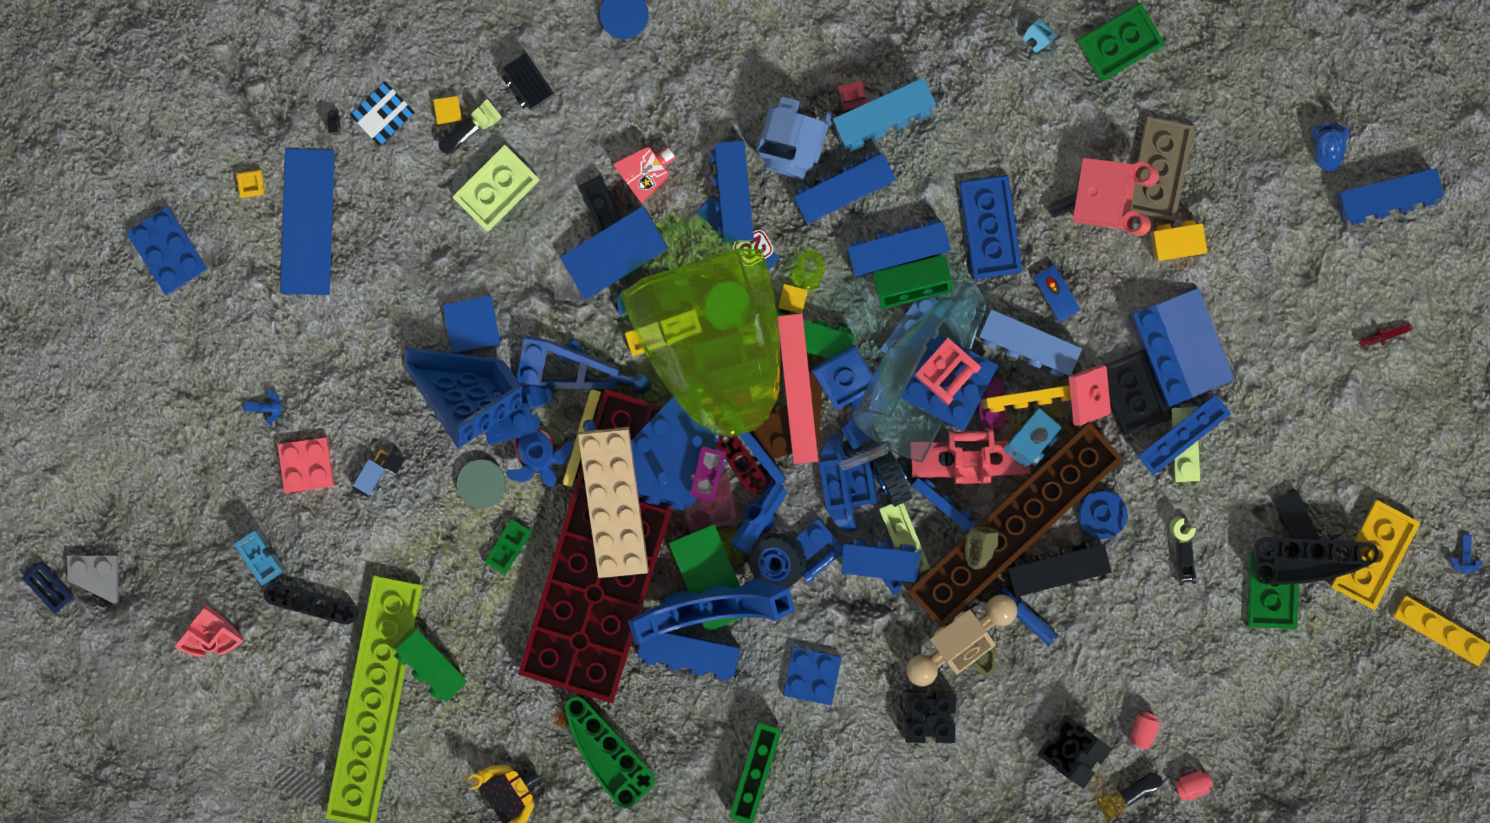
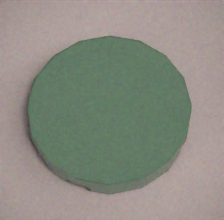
M479 459L469 462L462 468L458 475L456 486L459 496L465 503L472 507L483 509L491 507L501 500L506 489V479L504 472L497 464L489 460Z

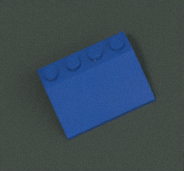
M1199 288L1130 315L1166 407L1235 380Z

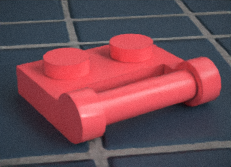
M947 338L915 374V377L935 393L942 402L949 405L953 401L952 397L981 367ZM961 361L966 367L944 390L939 385Z

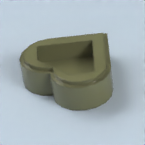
M995 647L972 663V666L983 676H992L996 672L997 665L994 660L996 659L997 651Z

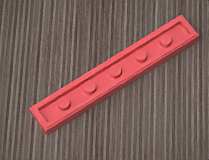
M803 314L778 316L793 462L794 464L818 462Z

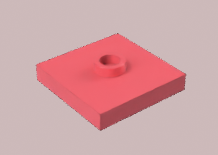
M1099 365L1069 376L1074 425L1081 426L1111 414L1106 366Z

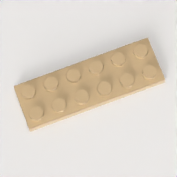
M629 427L579 432L578 438L598 578L648 573L649 568Z

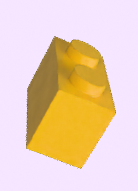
M1195 220L1181 222V227L1172 228L1171 224L1156 226L1157 231L1151 232L1155 262L1207 253L1203 223L1196 224Z

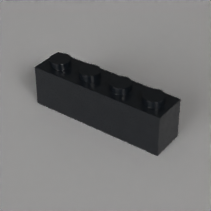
M1097 540L1083 543L1084 548L1074 550L1073 546L1059 549L1060 554L1050 556V552L1035 555L1036 560L1026 562V558L1014 560L1011 563L1012 566L1007 567L1013 595L1019 597L1112 573L1105 544H1098Z

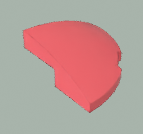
M205 604L174 647L194 656L204 657L206 652L218 651L217 655H222L236 648L244 638L226 619Z

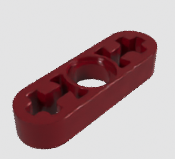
M725 431L721 433L719 441L716 442L717 447L720 451L726 452L725 458L748 492L752 494L762 493L767 485L763 473L733 432ZM725 435L728 438H734L735 441L732 442L735 450L738 446L742 449L741 452L735 453L731 459L727 456V454L732 453L730 449L721 446L723 443L722 437ZM740 455L746 456L749 460V465L744 470H739L734 465L736 457ZM754 467L756 472H752L756 479H762L760 483L761 488L759 490L755 487L751 489L749 487L751 483L750 478L747 476L743 479L741 474L749 472Z

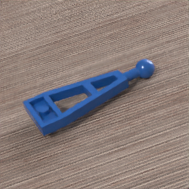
M527 335L524 337L517 380L521 385H531L545 389H616V384L618 383L633 386L634 390L639 393H645L651 388L652 381L647 374L640 373L635 377L619 374V367L554 341ZM547 350L580 362L577 379H542ZM587 366L611 374L610 380L585 379Z

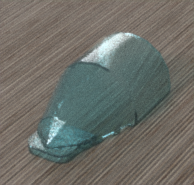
M964 283L956 296L940 299L885 352L852 415L855 424L863 433L879 445L906 458L923 462L943 421L900 398L923 354L927 350L925 345L931 338L936 339L938 335H941L971 350L978 326L986 311V300L976 285Z

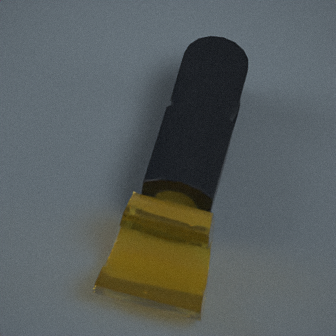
M1148 773L1139 781L1119 792L1120 796L1117 792H1113L1099 798L1096 803L1109 822L1116 815H1120L1126 810L1125 804L1130 806L1162 785V777L1156 773Z

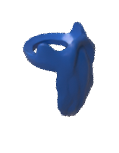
M1336 123L1314 125L1312 135L1316 141V162L1324 171H1334L1344 159L1349 127L1348 125L1344 127Z

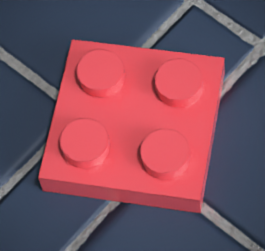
M328 437L278 444L284 493L335 486Z

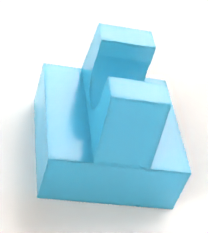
M1039 18L1027 30L1022 39L1027 42L1030 38H1034L1037 41V45L1033 50L1037 53L1045 48L1057 35Z

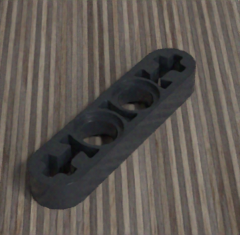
M282 583L269 584L264 590L263 596L265 601L277 607L345 625L353 623L358 617L359 611L357 606L345 600ZM277 587L279 588V593L286 595L287 590H291L287 604H284L285 598L282 597L276 598L275 601L272 600L273 596L269 594V591ZM301 593L305 596L306 603L303 607H296L293 604L292 600L295 594ZM319 600H326L329 603L330 609L326 614H321L317 611L316 604ZM335 603L339 604L337 609L345 610L347 606L350 607L353 617H348L345 620L344 615L341 613H335V617H332Z

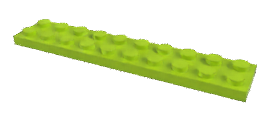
M373 576L325 819L345 823H376L407 664L403 666L393 656L396 651L392 647L413 626L415 627L423 588L421 584Z

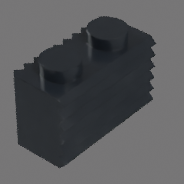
M526 52L502 68L505 75L501 78L509 89L512 87L516 89L519 95L515 98L523 110L528 107L532 112L555 96Z

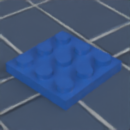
M932 331L898 398L964 432L998 365L955 343L977 362L981 369L976 374L973 373L954 394L952 397L953 401L946 405L935 393L915 377L920 368L947 339ZM960 361L939 386L946 390L966 367L965 364Z

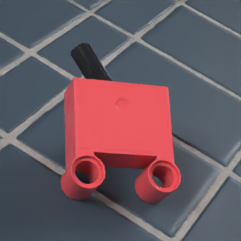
M1083 158L1078 192L1049 204V213L1053 218H1056L1074 210L1073 222L1080 225L1125 230L1131 234L1143 236L1150 230L1151 222L1146 215L1130 211L1135 182L1145 187L1155 185L1159 178V172L1153 165L1143 161L1129 164ZM1148 168V177L1141 180V172ZM1139 217L1141 221L1140 226L1134 230L1132 223Z

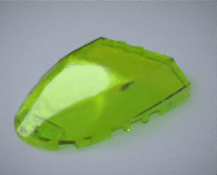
M737 248L642 278L620 294L633 330L651 365L655 368L663 384L674 396L677 403L698 426H702L716 435L737 436L755 430L769 418L779 394L780 339L775 298L762 249Z

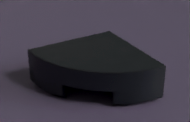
M338 110L328 111V133L331 135L341 133Z

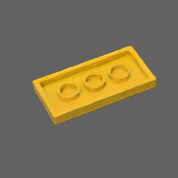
M1375 500L1354 541L1369 542L1377 546L1379 550L1377 561L1358 571L1334 578L1329 587L1375 610L1421 523ZM1368 546L1361 549V558L1363 560L1371 558L1372 550Z

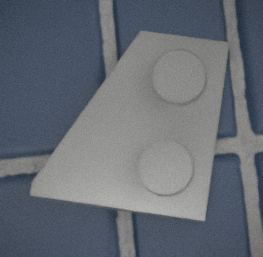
M119 555L67 556V581L112 603H119Z

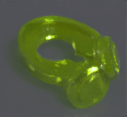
M808 251L801 255L796 262L794 271L790 273L793 283L799 287L802 286L806 290L819 288V281L825 272L824 258L821 254L814 251ZM811 258L815 259L818 262L817 271L811 273L808 280H804L803 275L806 271L804 269L805 261Z

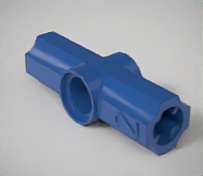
M770 481L758 501L750 503L743 512L745 521L730 544L741 552L748 554L761 533H766L773 527L775 523L773 515L788 491L777 483Z

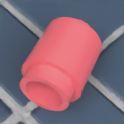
M1143 711L1142 715L1137 714L1130 733V743L1149 750L1150 744L1153 745L1161 723L1157 721L1158 716Z
M1201 769L1179 778L1180 781L1175 782L1182 801L1187 799L1191 801L1211 792L1209 787L1213 786L1208 772L1203 774Z

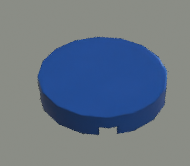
M604 0L600 9V21L604 30L612 37L620 40L639 36L646 28L649 20L648 7L644 0Z
M1096 490L1086 495L1078 509V519L1083 530L1090 536L1099 539L1112 538L1125 527L1128 518L1127 507L1122 498L1108 490Z

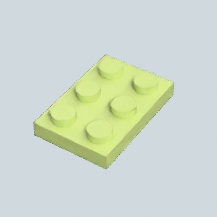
M504 145L453 198L489 232L540 179Z

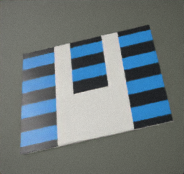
M385 81L350 116L381 146L415 112Z

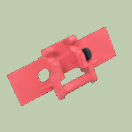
M988 428L987 431L954 432L953 429H948V442L911 443L912 478L949 477L954 478V484L990 483L993 476L1031 475V465L1024 469L1008 455L1003 448L1009 441H994L993 428ZM955 441H987L986 447L982 448L981 451H962V448L955 447ZM991 453L1000 454L1002 462L998 465L990 463Z

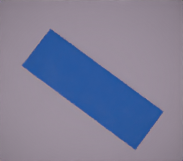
M285 148L281 294L330 295L335 150Z

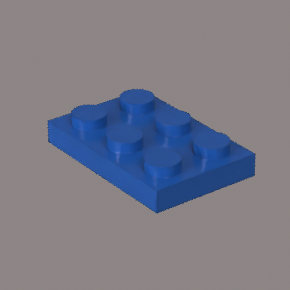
M168 206L126 232L166 296L209 270Z

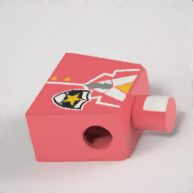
M647 147L613 165L640 203L643 204L670 177L665 166L676 158L668 147L656 155L650 147Z

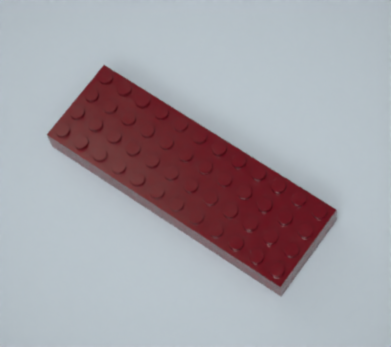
M605 389L595 420L596 429L629 427L632 441L663 406ZM581 465L518 675L613 704L633 641L628 620L641 614L673 510L669 507V503L660 502L659 505L646 503L645 498L639 497L649 568L648 573L598 578L583 466Z

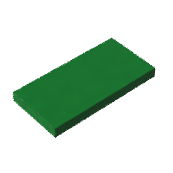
M714 523L669 541L670 548L690 592L700 594L718 584L734 589L740 587V583ZM743 617L718 619L702 623L707 633Z

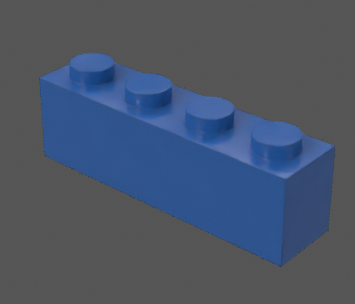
M745 141L715 143V150H711L712 165L717 164L718 174H713L714 189H719L720 199H715L716 213H722V223L718 224L719 238H724V244L754 241Z
M874 152L864 157V163L858 166L851 163L841 168V174L835 177L829 174L819 179L820 184L813 188L810 185H806L796 191L798 195L794 197V200L806 225L895 182L896 178L884 154L877 155Z
M1434 168L1337 193L1336 196L1343 222L1351 221V225L1366 222L1365 217L1374 215L1375 219L1390 216L1389 211L1398 209L1399 213L1414 210V204L1422 203L1423 207L1438 204L1437 199L1444 197L1438 170Z
M937 219L923 222V227L914 229L913 225L898 229L899 234L890 236L889 232L875 235L876 240L866 242L865 238L852 241V246L848 247L847 251L854 277L950 252L951 248L944 222L938 223Z
M666 632L640 644L637 658H641V663L656 666V662L665 663V668L680 671L681 667L690 668V673L704 676L705 672L714 673V678L728 681L729 677L734 678L740 646Z

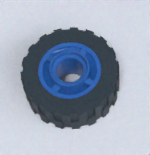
M887 450L871 458L877 479L892 505L896 507L911 500L913 497L907 484L906 476L891 451Z
M775 533L758 542L755 548L752 549L751 557L749 558L750 571L753 573L754 579L789 588L804 575L803 572L807 567V557L804 554V548L792 536ZM775 557L781 561V566L775 563Z

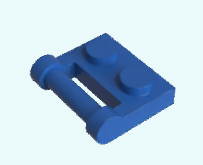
M819 518L794 538L804 548L807 560L827 543L833 546L832 550L803 572V577L809 584L815 580L814 577L837 557L843 556V547Z

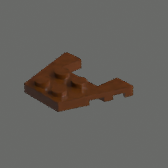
M809 372L816 443L818 447L822 386L813 372ZM751 389L729 394L730 399L771 459L793 454L787 405L757 413Z

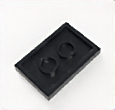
M1144 350L1104 365L1107 368L1110 403L1124 437L1171 419Z

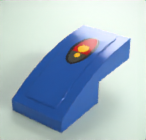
M1055 265L1033 276L1035 283L1059 323L1081 311Z

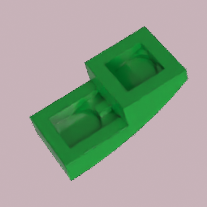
M511 519L484 564L506 576L532 531Z

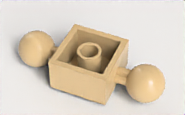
M1007 595L992 597L986 605V613L979 619L975 617L971 610L959 613L953 619L954 622L947 627L939 628L934 633V637L930 639L937 648L930 656L916 655L908 662L906 668L908 679L917 686L930 685L938 675V667L945 662L949 664L956 675L996 646L987 630L994 625L1007 626L1015 620L1017 606L1014 600Z

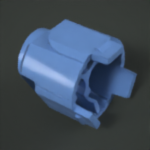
M781 97L777 108L769 107L756 152L760 158L765 159L763 168L789 177L804 179L806 172L812 169L813 164H818L828 126H831L832 112H827L825 122L798 114L800 101Z

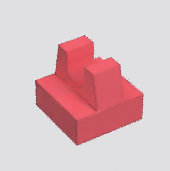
M862 81L838 86L843 111L867 104Z

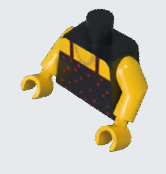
M491 765L477 774L465 777V781L471 778L474 780V786L470 787L469 790L480 788L502 823H526L534 808L533 799L535 798L531 788L542 781L535 769L522 775L517 767L512 769L508 765Z

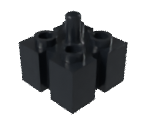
M905 690V712L911 713V720H904L905 742L925 743L926 737H934L935 743H955L956 723L954 720H949L950 713L956 714V693L954 691H934V697H926L925 690Z
M1065 714L1054 730L1058 733L1053 741L1047 739L1037 755L1056 768L1066 778L1084 789L1095 774L1091 769L1097 762L1102 764L1113 748Z

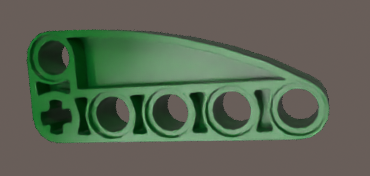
M579 694L571 696L566 702L565 710L573 737L585 762L606 793L620 808L632 807L654 786L655 773L584 696ZM574 700L582 702L584 706L583 711L580 713L573 712L570 708V703ZM589 719H597L601 725L600 729L591 731L587 727ZM614 737L617 741L616 748H606L603 742L604 739ZM624 755H630L634 759V764L631 767H624L620 762V758ZM638 775H649L650 777L648 781L650 783L646 784L645 782H643L642 784H640L638 782L640 779ZM622 790H629L633 798L629 802H623L619 798V793Z

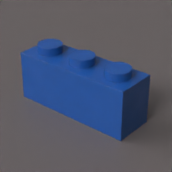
M852 538L851 542H847L843 546L841 574L915 582L919 580L922 550L914 549L915 545L900 544V547H892L890 542L886 541L866 544V539Z

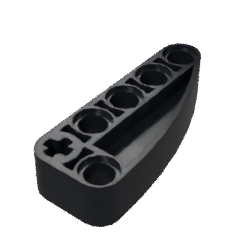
M1261 537L1254 543L1252 573L1254 579L1263 584L1287 585L1324 581L1341 577L1375 563L1379 557V550L1377 546L1369 542ZM1264 541H1268V545L1272 546V551H1268V555H1265V552L1260 550L1261 544L1264 545ZM1290 542L1297 546V553L1294 556H1288L1285 553V546ZM1314 544H1319L1322 547V554L1317 558L1310 554V548ZM1339 545H1343L1347 549V555L1343 559H1339L1335 555V549ZM1365 546L1372 550V556L1368 560H1363L1360 556V551ZM1263 566H1268L1271 570V576L1266 580H1262L1258 573L1259 569Z

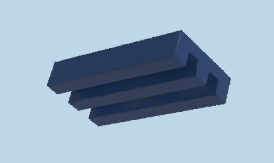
M42 561L22 577L26 584L54 614H57L75 598ZM39 569L66 597L65 599H63L53 589V587L42 577V575L38 572ZM32 575H34V577L55 598V600L59 603L57 606L30 578Z

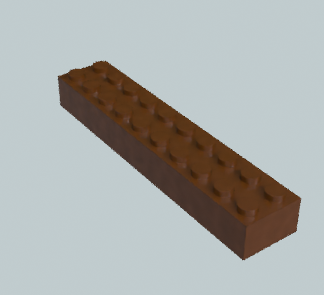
M1090 422L1084 424L974 526L992 528L998 531L997 548L994 549L993 557L987 562L985 567L973 569L968 565L965 555L966 534L906 591L940 627L945 626L1124 458Z

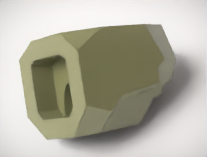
M973 527L970 529L966 536L965 555L966 561L971 568L981 569L993 557L994 549L998 545L997 530L986 527Z

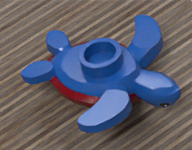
M534 414L533 419L537 432L516 439L515 452L523 468L507 470L506 474L510 480L527 482L535 473H540L543 483L549 487H554L556 484V474L551 467L553 464L561 465L566 463L571 457L574 444L569 440L560 450L556 451L552 437L539 428L540 418Z

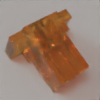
M560 712L559 723H556V726H564V728L569 726L566 712Z

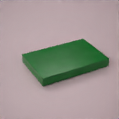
M1141 2L1076 40L1101 83L1166 45Z
M1250 553L1247 627L1297 629L1299 584L1278 585L1257 582L1252 573L1253 553ZM1263 566L1259 569V577L1262 580H1266L1271 576V570L1268 566Z

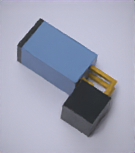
M380 449L374 461L372 459L367 461L352 488L364 496L370 497L385 470L388 469L398 474L406 460L393 452L389 454ZM381 453L388 456L381 464L376 462Z

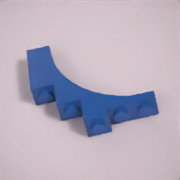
M754 579L736 589L718 584L700 594L680 590L664 598L662 604L628 620L634 643L640 645L660 634L706 621L738 617H756L776 621L794 612L795 608L789 588Z

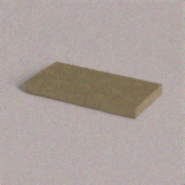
M1152 116L1145 117L1136 163L1143 161L1153 165L1159 172V178L1156 184L1151 187H1145L1135 182L1130 211L1139 212L1149 218L1175 222L1195 125ZM1148 168L1141 172V180L1148 177Z

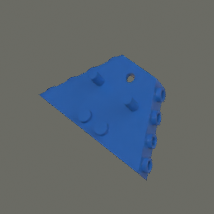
M405 347V370L458 449L481 433L489 432L490 427L520 408L522 404V386L504 360Z
M695 375L686 382L631 441L638 496L645 498L646 503L659 505L660 502L669 503L670 508L681 511L684 510V507L690 508L699 499L691 497L690 494L693 485L691 475L696 472L701 448L706 447L718 450L716 442L719 441L716 427L710 426L708 418L712 417L708 403L703 404L701 395L705 394L701 380L696 381Z

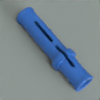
M1005 586L998 590L999 593H995L994 596L1007 595L1014 600L1017 606L1016 617L1045 642L1048 647L1054 643L1053 639L1056 640L1059 635L1028 609L1022 599L1018 600L1009 592Z

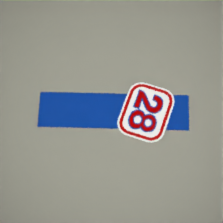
M712 195L697 213L718 232V224L722 223V213H716V198ZM762 230L753 231L754 241L730 243L733 245V252L742 266L748 268L754 265L764 275L780 259L773 252V245Z

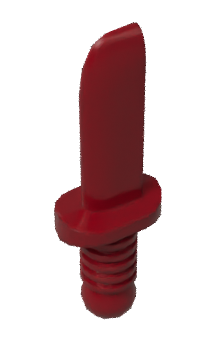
M1402 323L1386 330H1382L1379 327L1376 328L1377 333L1362 338L1359 344L1365 348L1368 345L1371 346L1380 342L1383 346L1387 344L1386 340L1412 331L1413 327L1410 323Z

